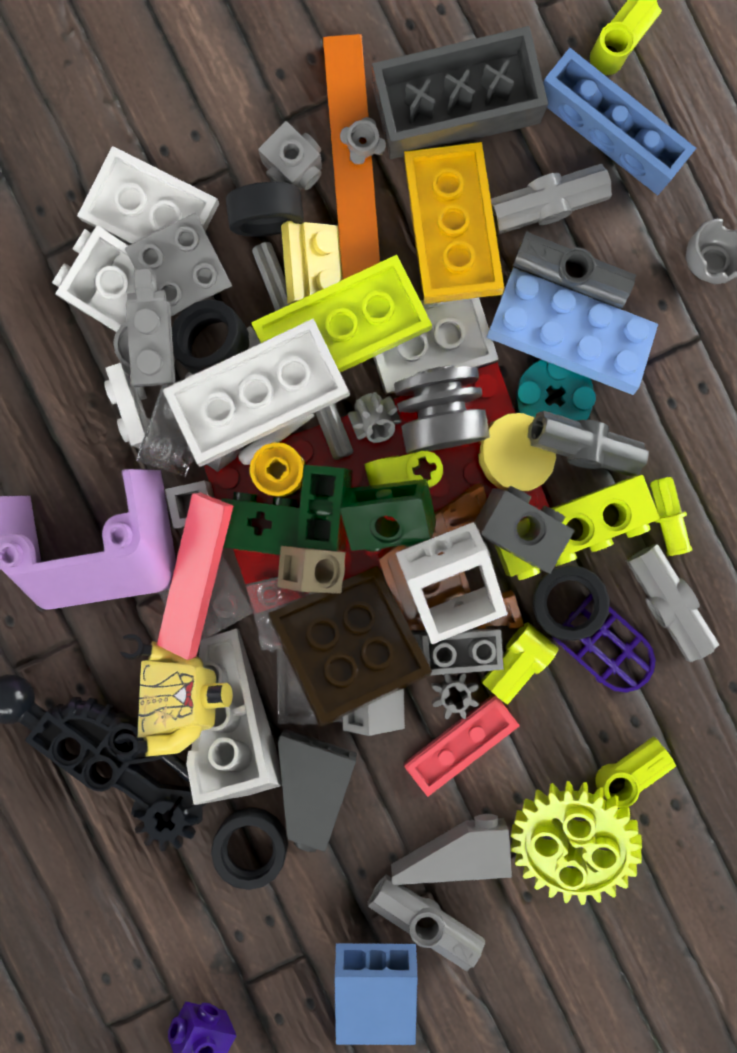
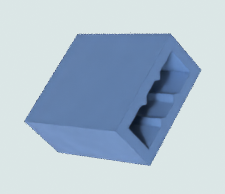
M336 943V1045H416L418 978L416 944Z

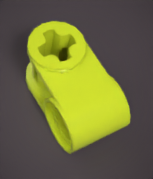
M430 451L392 456L364 464L369 486L424 479L421 475H415L414 469L420 467V460L426 459L430 465L436 464L437 470L431 472V479L427 481L429 488L435 486L441 480L443 465L440 458Z

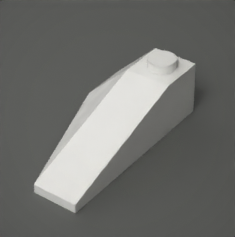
M233 629L201 639L199 658L202 659L204 668L215 671L216 684H230L233 691V700L229 707L216 708L214 726L211 729L201 731L200 737L192 743L191 751H188L186 765L194 805L248 796L282 786L281 769L276 746L240 631Z

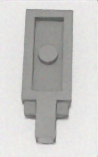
M151 268L134 270L136 293H127L128 303H126L131 385L134 387L175 384L170 303L166 300L165 291H157L156 274L152 273Z

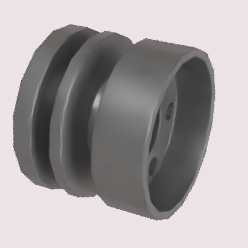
M442 366L430 368L394 383L396 396H415L398 403L399 412H418L419 419L410 421L402 426L406 453L440 450L490 438L486 411L466 409L465 403L481 397L482 389L479 387L462 388V386L479 380L478 367Z

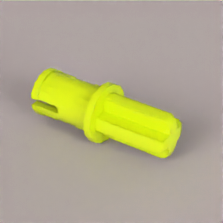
M665 477L652 481L650 487L655 507L660 517L655 523H660L667 548V556L692 551L683 518L687 514L686 511H681L673 478Z

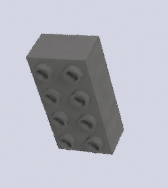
M530 26L372 63V87L390 159L403 157L405 151L445 147L540 124L548 106Z

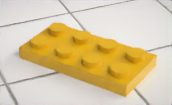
M482 142L405 151L404 163L424 304L503 295L504 282Z

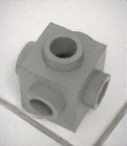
M287 121L258 149L262 164L268 169L266 175L272 182L289 183L295 185L301 191L303 188L305 190L310 189L321 176L320 146L309 134L304 133L301 136Z

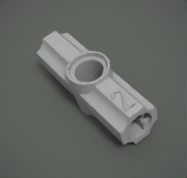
M598 164L561 176L560 173H551L533 180L526 188L492 198L491 204L497 234L520 229L537 222L539 225H548L566 218L572 211L609 200L612 192L608 170L604 168L603 164Z
M653 544L632 555L626 562L647 595V598H645L647 606L661 626L668 629L686 661L693 662L714 652L719 644L697 609L700 607L697 597L689 585L682 578H678L659 545Z
M387 874L379 880L368 901L369 908L409 933L412 940L418 946L432 948L465 971L472 967L474 968L481 957L485 945L483 937L443 912L436 901L430 898H422L404 885H392V878ZM423 917H431L436 921L429 928H422L416 924Z

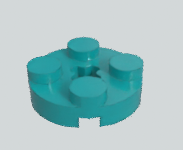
M540 360L530 366L519 379L515 401L517 413H524L534 418L536 413L547 411L575 421L587 420L592 406L595 404L596 394L590 378L545 360ZM551 387L553 390L560 389L564 395L561 397L563 404L561 407L556 403L550 406L546 404L545 399L549 396L546 391L547 388Z

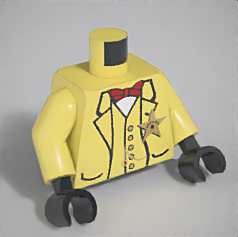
M125 635L123 637L124 640L138 642L139 648L133 654L120 652L121 655L128 660H136L141 656H148L149 660L141 661L138 738H144V741H137L130 734L119 735L115 739L117 744L130 742L134 747L130 753L118 754L116 756L120 761L128 763L136 759L139 753H145L146 757L178 754L200 737L201 731L211 729L214 726L216 708L229 707L232 703V688L228 683L216 684L215 671L204 668L202 659L197 656L196 658L186 660L158 646L155 641H152L151 645L144 644L137 635Z

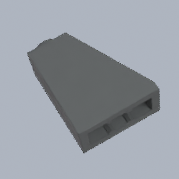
M284 728L278 742L287 839L294 841V845L301 850L316 852L318 849L325 852L356 763L357 753Z

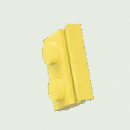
M287 221L281 225L287 304H292L343 280L338 225L307 222L296 224L293 221Z

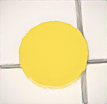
M524 413L507 414L490 423L488 426L490 438L479 442L481 443V453L478 454L479 464L486 478L497 488L507 491L509 486H513L523 492H528L544 484L552 474L556 453L531 446L530 439L527 438L529 425L533 422L534 417Z

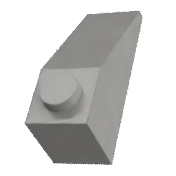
M494 814L477 815L474 817V820L462 822L391 864L392 885L512 878L509 829L504 818L498 819V816Z

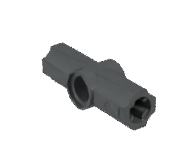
M529 232L525 233L512 265L619 309L624 307L636 275L595 259L586 249L578 247L569 249ZM574 263L578 265L582 270V277L573 278L569 276L566 272L565 264Z
M541 411L536 413L533 422L529 425L527 438L530 439L531 446L568 457V463L578 467L605 468L632 477L639 475L648 461L649 451L646 450L643 442L609 432V426L602 422L594 420L575 421L547 411Z

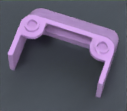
M128 469L122 471L129 513L112 516L105 523L102 532L105 551L41 562L31 497L0 496V569L37 606L47 610L156 593L169 589L176 558L161 470Z

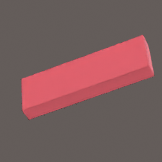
M493 694L466 715V719L461 718L404 762V767L428 797L520 725L501 700Z

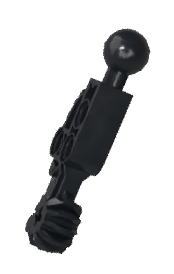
M6 674L0 676V723L15 724L20 722L31 730V733L25 739L28 744L89 789L105 791L114 787L135 800L131 814L137 820H141L135 827V833H148L144 841L145 846H150L154 839L159 841L158 847L162 852L166 850L170 840L171 844L176 849H179L184 843L183 837L186 839L194 837L196 831L193 825L202 822V807L206 803L194 805L191 787L161 784L137 765V763L161 759L176 770L180 777L190 783L186 763L174 754L146 757L145 753H139L136 759L128 763L120 761L116 756L118 754H128L134 747L115 742V739L120 735L121 729L133 731L137 741H144V738H138V718L130 717L123 711L117 713L113 710L114 706L110 703L106 706L97 703V699L92 697L86 701H82L81 697H72L66 705L58 704L52 709L45 711L35 703L34 688L27 679L18 675ZM67 737H72L79 742L81 747L79 755H73L68 752L65 747ZM98 761L107 762L112 767V777L105 778L100 776L96 769V763ZM182 796L183 798L173 812V817L167 822L161 819L162 815L167 810L170 811L177 799Z

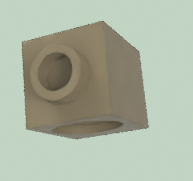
M281 546L277 587L300 592L341 593L345 574V552Z

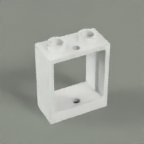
M474 522L396 553L431 644L508 615L488 549ZM479 566L485 587L430 609L428 608L421 588Z

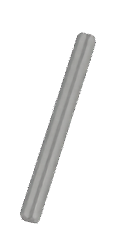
M264 242L256 245L252 252L275 311L290 305L287 304L285 276L272 244ZM335 403L315 412L333 458L339 460L350 456L353 453V449Z

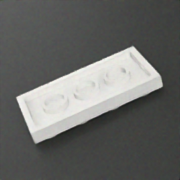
M314 319L163 389L189 448L200 467L350 396L349 390Z

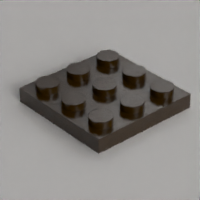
M378 566L344 580L341 593L316 592L268 613V619L320 728L420 681L432 673Z

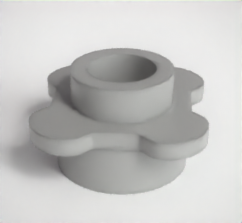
M366 117L358 120L350 127L343 128L340 133V140L350 150V160L354 164H363L367 157L373 154L381 155L385 151L386 142L384 139L379 138L376 122L372 118ZM361 138H365L367 142L365 144H361L359 140Z

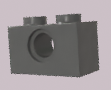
M509 486L507 491L493 488L474 522L481 537L533 567L551 574L575 530L562 523L565 516L547 506H543L540 511L528 504L531 496L513 486ZM527 516L530 521V528L527 534L520 537L517 533V525L523 517Z

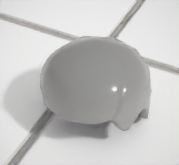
M719 218L704 222L691 237L687 245L685 258L689 270L699 279L711 284H724L736 278L737 229L730 230L723 226V219Z

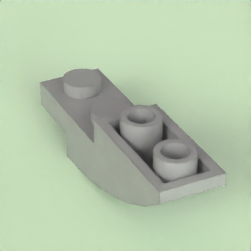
M500 629L467 630L434 644H431L427 631L412 632L432 670L431 675L504 670Z

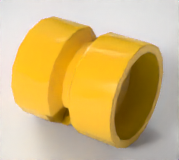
M273 442L262 446L255 452L250 463V475L253 483L260 491L273 497L286 498L302 489L303 469L306 464L294 448L284 443Z

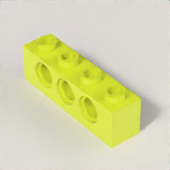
M643 475L630 477L551 508L565 516L563 524L567 525L571 519L575 518L583 526L581 537L575 541L571 539L568 541L555 566L577 559L575 552L590 547L591 552H595L612 546L614 544L612 538L626 533L627 537L631 538L651 530L649 523L659 520L660 517ZM609 504L615 506L619 512V519L613 526L606 524L603 519V511ZM528 517L518 522L517 533L520 537L529 531L530 521ZM495 545L507 576L517 575L518 580H523L541 572L539 569Z

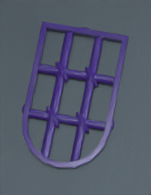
M592 593L585 598L574 612L570 613L567 620L562 624L563 626L574 627L570 623L580 612L587 619L590 618L591 613L585 607L593 599ZM610 606L609 613L612 615L591 638L580 639L585 645L577 654L562 641L551 636L556 643L596 678L597 682L604 684L614 691L627 693L638 690L648 683L654 673L656 660L653 648L641 632H637ZM616 619L636 636L630 644L627 642L623 643L608 629ZM602 635L609 637L623 650L616 660L613 658L609 659L594 645ZM640 641L647 648L650 659L649 665L632 651ZM587 651L590 653L594 652L609 666L601 676L581 659ZM626 657L628 659L631 657L646 671L645 676L638 683L618 667ZM612 673L614 675L617 673L630 686L617 687L605 680Z

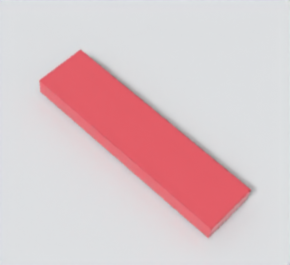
M192 493L157 641L158 646L186 660L196 658L233 509V505L203 493Z

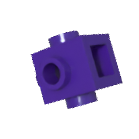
M185 1001L178 1017L172 1020L168 1031V1040L173 1053H228L236 1037V1032L226 1010L218 1009L210 1003H201L200 1005Z

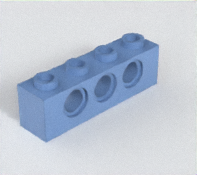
M571 48L566 51L544 79L543 84L548 101L547 108L657 196L696 150L695 146Z

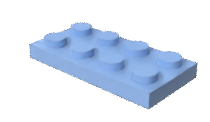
M513 267L486 338L634 395L640 387L658 324Z

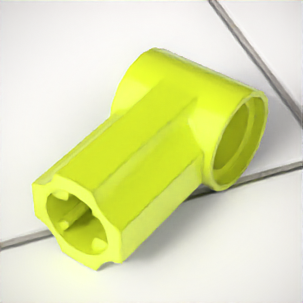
M627 0L614 19L602 29L590 53L591 65L604 75L609 76L617 73L629 54L661 14L662 10L658 6L657 0ZM606 46H612L618 52H612Z
M526 622L524 627L519 628L507 643V651L503 654L504 670L489 671L481 680L482 684L507 705L532 675L543 671L558 652V647L529 622Z
M653 736L617 763L602 766L596 775L597 788H603V796L606 800L616 795L618 797V808L629 807L637 801L641 791L674 769L676 764L658 739ZM625 778V784L621 791L617 793L609 792V786L614 779Z

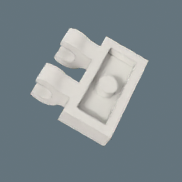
M122 363L106 367L109 380L105 381L104 385L112 404L117 403L122 418L117 419V424L125 442L130 441L131 446L140 449L155 444L153 436L159 435L155 420L146 417L141 400L147 398L144 387H134L131 385L130 368Z

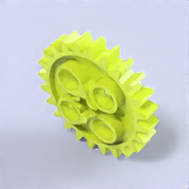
M566 781L565 791L560 792L552 783L550 784L548 796L542 791L536 790L534 802L525 799L523 810H517L515 824L512 825L511 852L516 853L515 865L524 866V879L536 877L534 886L536 890L545 885L548 886L550 898L554 897L559 891L563 893L565 903L570 901L572 895L578 896L581 905H585L586 895H592L600 903L601 892L605 891L614 898L616 896V884L627 889L628 876H637V864L642 862V837L638 834L637 820H630L629 807L618 809V797L616 795L608 800H604L602 787L598 788L594 794L588 793L586 782H583L579 791H574L571 782ZM575 817H582V818H585L586 820H585V821H577V820H575V819H573V818H575ZM542 836H549L554 839H545ZM601 847H602V848H608V849H610V850H600V849H598V848H601Z

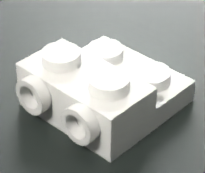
M98 225L92 233L84 229L73 247V250L78 252L79 255L72 267L64 263L52 282L59 287L55 295L117 332L120 326L127 322V293H136L134 284L135 268L125 250V247L128 245Z

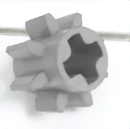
M376 392L366 394L356 400L355 411L348 413L357 438L360 440L367 437L373 443L389 439L395 431V424L401 423L392 397L388 396L383 400Z
M459 673L457 678L450 677L449 674H443L445 680L441 685L438 683L431 684L432 689L439 692V697L431 701L433 707L443 705L445 707V719H448L452 712L459 713L463 719H466L465 710L469 705L473 707H478L479 705L471 697V692L476 691L478 685L476 683L466 685L464 683L466 673ZM456 686L458 691H463L460 693L461 700L456 703L451 698H447L450 695L448 689Z

